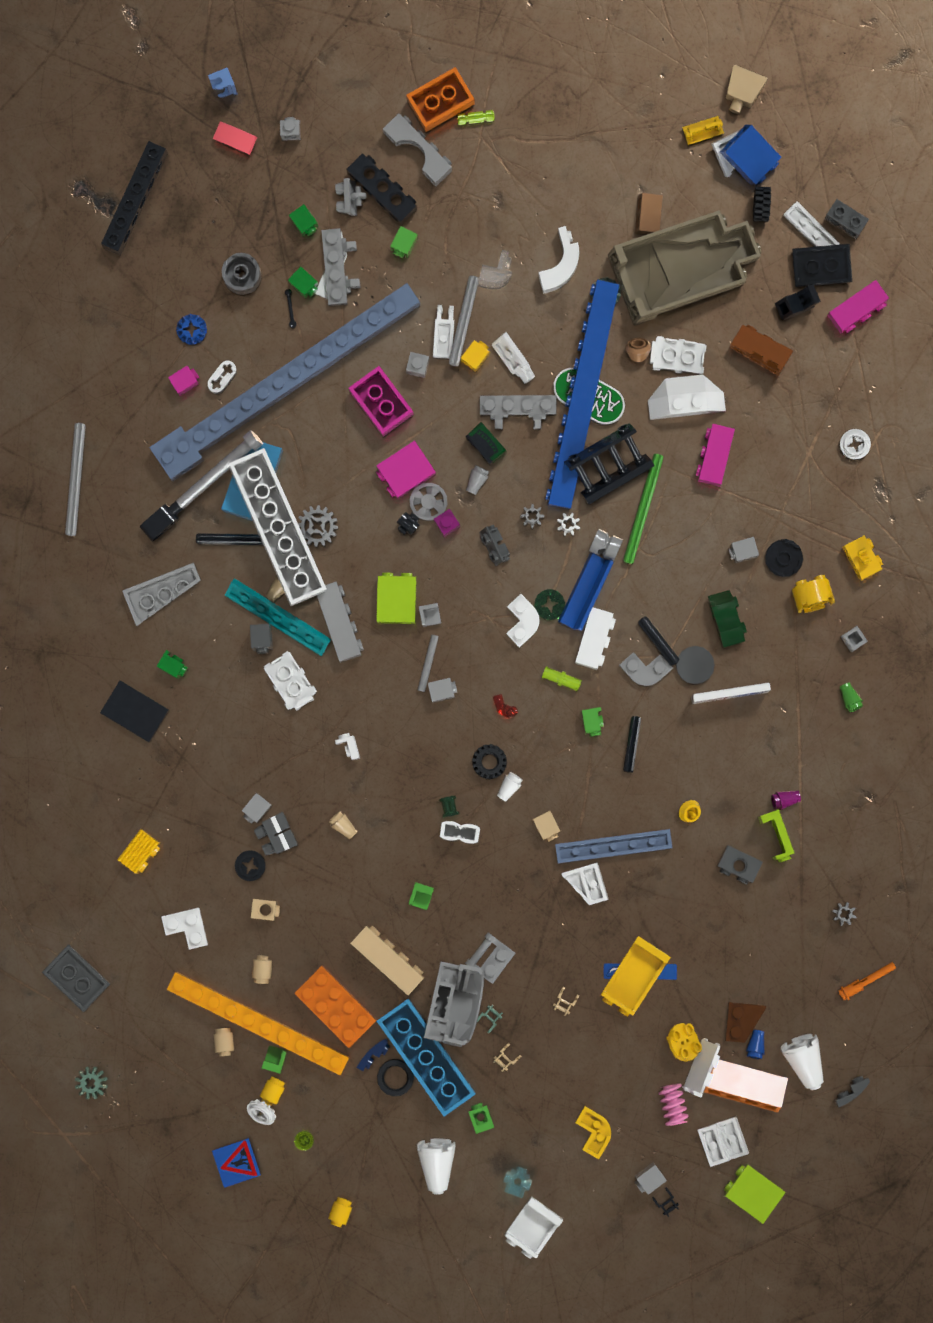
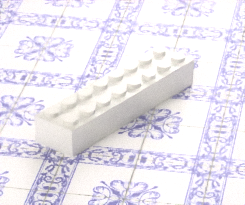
M265 448L229 463L230 471L290 606L327 590Z

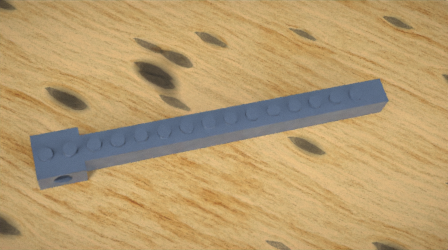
M406 283L185 432L180 426L149 448L172 482L204 461L200 455L201 453L420 306L419 299L408 283Z

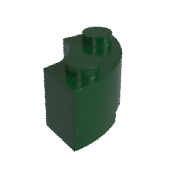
M730 590L708 596L713 618H715L718 627L717 632L723 648L744 642V633H747L745 623L740 622L736 609L739 607L737 597H733Z

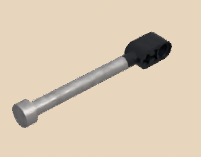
M252 430L243 436L245 440L173 504L170 506L168 504L163 505L140 525L142 531L152 542L179 520L177 515L230 469L229 463L244 457L251 449L256 451L263 445L260 438Z

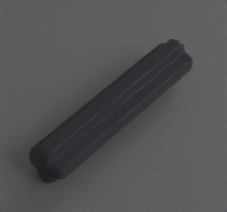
M648 617L641 618L638 621L639 626L669 665H675L679 661V657Z
M638 716L631 717L624 772L633 773L641 726V717Z

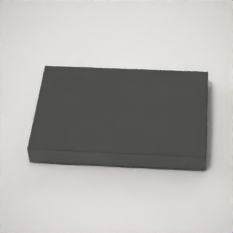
M69 944L42 972L83 1012L110 985Z

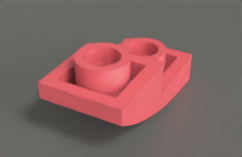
M220 121L213 139L250 155L257 137Z

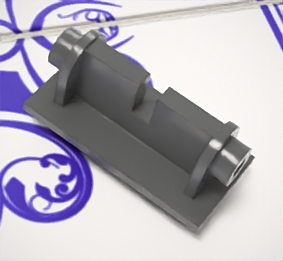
M494 525L487 526L479 532L481 541L486 545L489 558L494 562L495 566L510 560V553L505 543L501 545L497 543L503 540L497 527L495 528Z

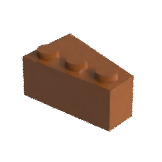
M742 325L730 348L779 376L793 350L774 341L767 335L756 332L757 330L750 325Z

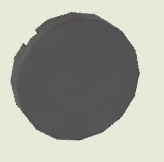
M698 646L688 647L678 656L679 661L676 663L677 673L685 682L701 684L707 681L713 674L714 659L705 648Z

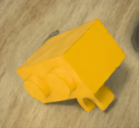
M865 535L842 547L860 581L882 570L883 562L879 555L875 556L872 550L874 545L870 538L866 539Z

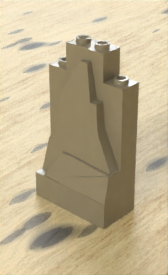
M719 210L613 246L608 257L618 284H620L619 286L633 324L637 325L655 319L660 313L742 286L746 282L747 273L741 266L757 261L761 257V247L759 243L755 242V232L753 227L749 226L748 221L726 228L727 220L724 215H721Z

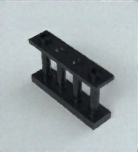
M630 423L620 426L617 431L578 454L569 456L568 460L564 461L570 471L575 469L585 487L580 493L588 504L593 503L654 467L652 460L646 454H640L631 436L637 431ZM623 440L627 443L634 457V460L627 465L624 464L615 447L616 444ZM607 449L618 467L617 471L612 474L607 473L598 456ZM591 459L601 476V480L595 484L590 482L582 467V464Z

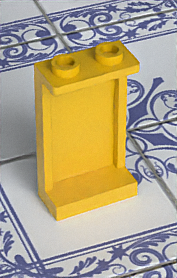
M638 936L601 993L603 996L602 1001L610 1006L613 1003L620 1007L618 1011L627 1017L629 1014L633 1016L671 957Z

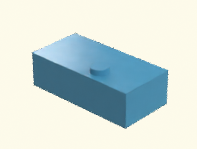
M262 442L263 445L256 451L265 448L276 473L283 450L280 447ZM251 449L245 456L252 454L256 451ZM232 475L221 509L223 512L253 521Z

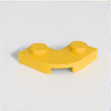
M584 1106L575 1122L591 1132L582 1150L600 1159L611 1139V1128L603 1116Z

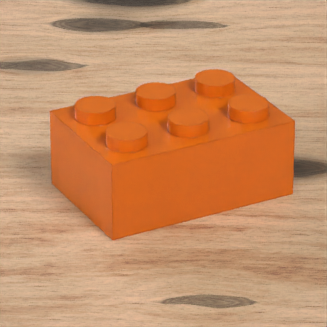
M456 67L406 95L407 102L425 133L475 105V99Z

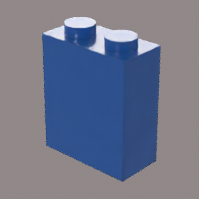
M744 125L720 151L749 184L753 185L760 184L766 178L765 174L769 170L775 169L779 164L778 161L781 159V156L752 125Z

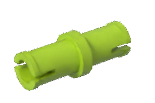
M547 666L542 675V678L558 683L557 685L560 687L563 685L577 692L582 682L581 679L569 676L564 671L561 673Z

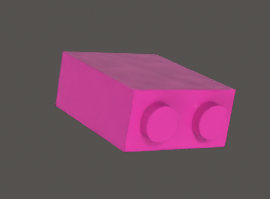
M415 440L376 465L378 469L376 474L381 481L385 480L389 486L386 489L392 497L396 496L397 499H400L436 475L435 470Z

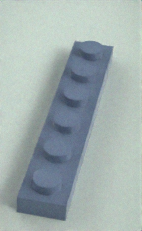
M670 829L561 843L555 844L557 862L565 863L671 849L672 841Z

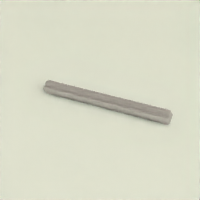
M75 423L65 530L67 536H75L77 529L85 438V424Z

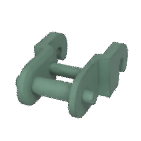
M493 1004L491 1007L488 1005V1010L485 1014L482 1012L477 1019L478 1022L482 1016H486L493 1023L492 1027L487 1031L488 1034L497 1025L495 1022L498 1018L501 1019L503 1014L502 1012L499 1014L493 1009ZM489 1011L497 1016L495 1020L487 1014Z

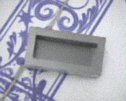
M654 1162L635 1175L637 1179L635 1181L636 1186L642 1193L646 1191L648 1195L667 1181Z

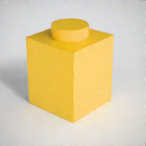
M474 340L460 358L461 362L476 372L490 355V351L487 350L489 347L482 341L477 342Z

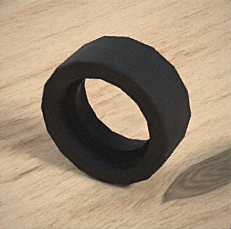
M399 1059L385 1062L377 1074V1082L380 1089L390 1096H401L407 1093L414 1081V1074L405 1061ZM392 1066L401 1067L407 1074L406 1084L399 1089L389 1088L384 1081L385 1072Z

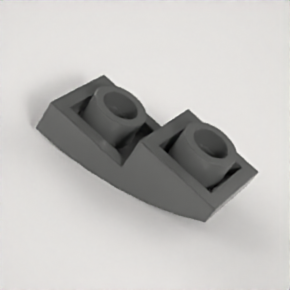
M859 1076L852 1079L853 1083L849 1084L852 1092L849 1093L848 1090L837 1094L838 1098L834 1099L837 1107L846 1105L861 1094L870 1083L869 1078Z

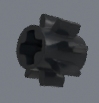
M405 512L396 522L400 525L397 529L403 535L406 533L412 535L420 526L417 522L419 517L413 512L410 515Z

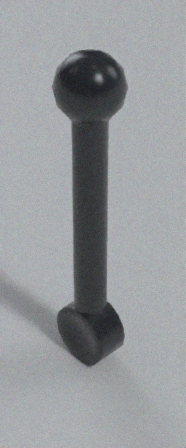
M286 289L285 295L287 296L290 314L289 326L295 328L297 323L294 321L292 291Z

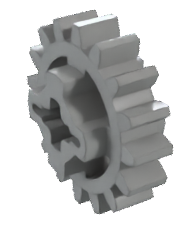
M320 505L317 506L316 510L310 506V512L303 510L305 516L298 517L302 521L298 523L299 528H301L304 539L308 540L307 545L309 546L313 542L315 547H318V543H321L324 547L326 540L331 543L330 537H336V533L333 530L338 529V526L334 525L337 522V518H331L334 513L330 512L328 514L327 507L322 511ZM321 514L324 516H322L321 518H315L313 515ZM306 520H308L309 522V528L307 529V531H305ZM312 520L317 524L322 523L320 526L322 528L323 533L318 529L313 530L314 525ZM328 522H330L329 532L325 530L326 524H328ZM314 535H321L322 538L314 539L311 537H313Z

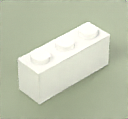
M592 608L575 664L595 670L598 669V666L602 667L605 656L602 655L603 648H608L611 638L607 636L609 629L613 630L616 621L613 618L614 613Z

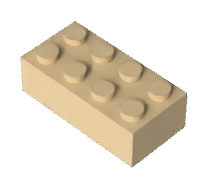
M366 926L350 944L403 992L409 995L425 978L422 976L424 972L417 965L412 967L408 963L410 959L402 952L398 954L394 950L395 945L388 939L385 941L379 937L381 933L374 926L370 928Z

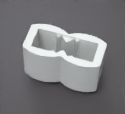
M445 821L441 825L440 837L448 841L460 840L464 843L474 844L478 843L480 828L473 824L460 825L453 821Z

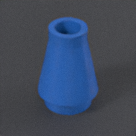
M753 1030L746 1049L747 1057L762 1059V1056L765 1055L764 1031Z

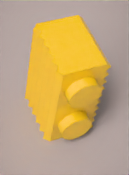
M140 829L117 860L135 874L139 871L142 873L149 865L147 860L150 856L154 858L159 852L160 848L158 846L160 842L143 829Z

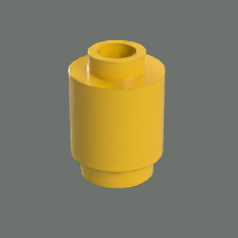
M271 1076L260 1094L261 1102L264 1101L265 1104L270 1106L272 1104L277 1105L285 1089V1082Z
M337 1197L328 1217L331 1220L330 1224L337 1227L347 1224L352 1210L351 1201Z

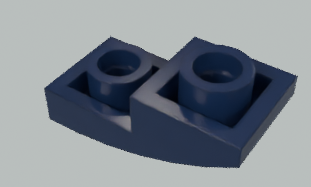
M385 1038L374 1045L365 1054L356 1068L364 1071L365 1068L369 1069L374 1061L371 1058L372 1054L378 1058L381 1054L385 1056L390 1047L387 1044L389 1040Z

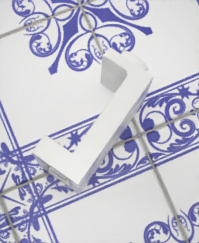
M531 1196L504 1234L507 1237L505 1241L513 1247L518 1245L523 1249L522 1253L531 1259L532 1256L537 1258L557 1227L563 1222V1218Z

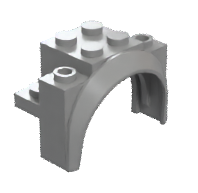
M446 962L440 963L424 1038L462 1047V1045H466L471 1041L483 995L484 975L481 968L463 964L459 966Z

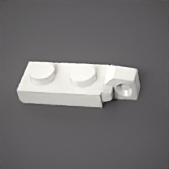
M507 332L492 343L493 348L512 375L515 374L520 377L524 384L535 377L527 360Z

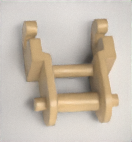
M562 987L557 996L559 1000L553 1006L555 1007L554 1010L557 1008L564 1012V1016H566V1014H570L569 1009L571 1005H575L580 995L577 994L573 1003H569L561 998L565 987ZM560 1001L569 1005L568 1008L565 1009L560 1006Z
M510 1043L500 1050L501 1054L498 1057H494L493 1063L497 1062L503 1068L502 1072L504 1070L507 1071V1067L511 1063L514 1065L522 1057L519 1055L514 1061H511L504 1054L503 1051ZM501 1056L508 1061L507 1065L499 1059Z

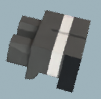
M284 812L263 821L262 825L254 830L258 839L267 835L270 839L269 843L261 846L265 855L279 854L298 846ZM287 829H290V830H288V831H286V832H283V833H281V834L275 836L276 834H278V833H280V832H282V831H285V830H287Z

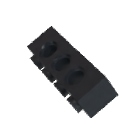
M362 153L346 169L347 174L395 221L402 225L417 210L415 205L417 202L412 196H406L402 192L403 188L396 181L393 183L389 179V174L383 168L379 170L371 156L368 155L366 157ZM372 171L375 173V176L372 179H367L364 176L365 173ZM381 184H385L388 186V190L380 192L378 187ZM395 197L402 200L399 205H393L391 201Z

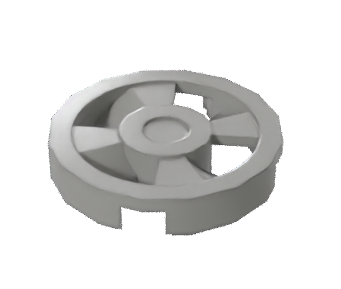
M423 483L417 486L410 496L411 510L419 519L425 521L434 520V518L446 511L448 505L445 491L434 483ZM426 487L427 494L423 496L419 489ZM441 492L443 499L436 500L434 496ZM421 504L422 508L416 511L414 505ZM435 508L438 514L431 516L430 510Z

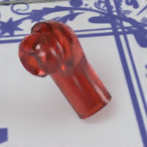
M502 694L493 696L497 712L507 718L517 715V708L505 704Z

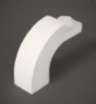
M566 226L558 228L563 249L561 262L554 268L541 271L538 274L543 294L564 286L576 271L579 260L578 242L570 244V242H573L571 231H567Z

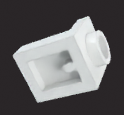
M349 733L339 735V739L335 740L336 745L347 742L348 745L345 746L347 757H351L352 760L360 759L355 737L350 736Z

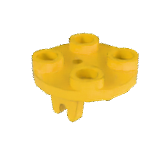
M680 1023L670 1029L666 1038L675 1058L684 1062L696 1058L702 1050V1045L694 1031L693 1025Z

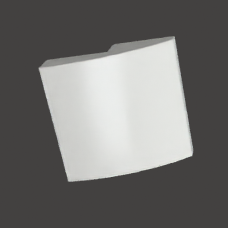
M737 1116L698 1129L710 1167L749 1154Z

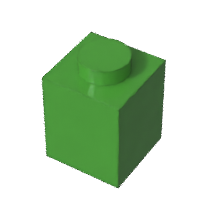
M400 226L390 246L393 254L400 258H403V256L408 258L418 239V234Z

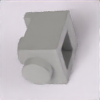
M294 117L280 120V136L282 141L301 140L300 120H296Z

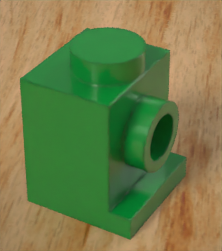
M166 650L157 667L177 679L180 676L183 677L188 669L187 666L182 664L183 659L176 655L170 657L171 652Z

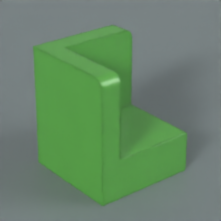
M415 882L409 905L427 910L434 888Z
M269 1046L262 1069L280 1074L288 1050Z

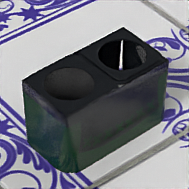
M482 422L466 435L469 443L483 456L489 465L493 464L507 452Z

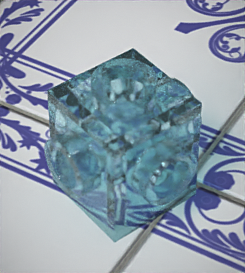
M517 1166L516 1169L512 1168L511 1172L507 1171L503 1180L506 1183L504 1192L523 1198L525 1190L529 1191L532 1180L529 1179L530 1174H527L528 1170ZM519 1178L521 1179V1183L516 1184L514 1180Z

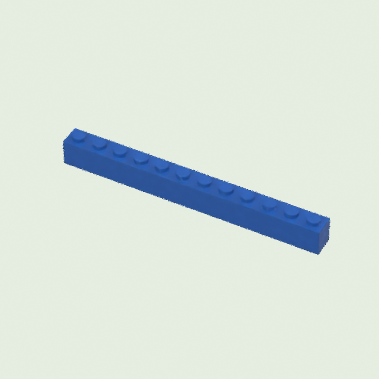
M597 280L595 284L591 285L589 295H593L592 302H588L586 314H589L588 320L583 322L581 332L585 333L584 339L579 340L577 351H581L580 357L575 359L573 368L577 370L576 376L571 377L569 388H572V394L567 396L565 407L569 408L567 415L563 414L561 425L564 426V431L559 433L557 444H560L559 452L555 451L553 463H556L555 471L551 470L549 481L552 482L551 489H547L545 500H548L547 505L568 510L572 506L578 473L575 469L570 471L564 461L568 460L569 456L584 450L620 284Z

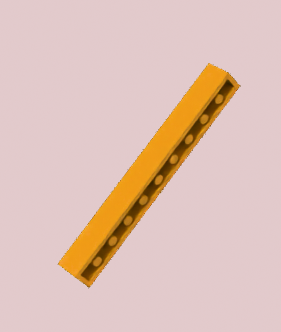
M175 972L167 988L168 991L338 1075L342 1074L350 1058L179 972Z

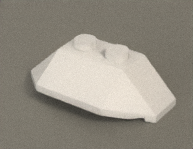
M704 375L666 378L648 400L650 420L726 412L724 392Z

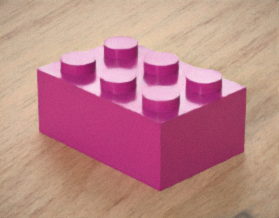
M380 366L348 388L351 395L383 437L414 415L413 410Z

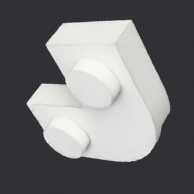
M522 594L507 606L520 620L506 633L519 648L535 634L539 626L537 610Z

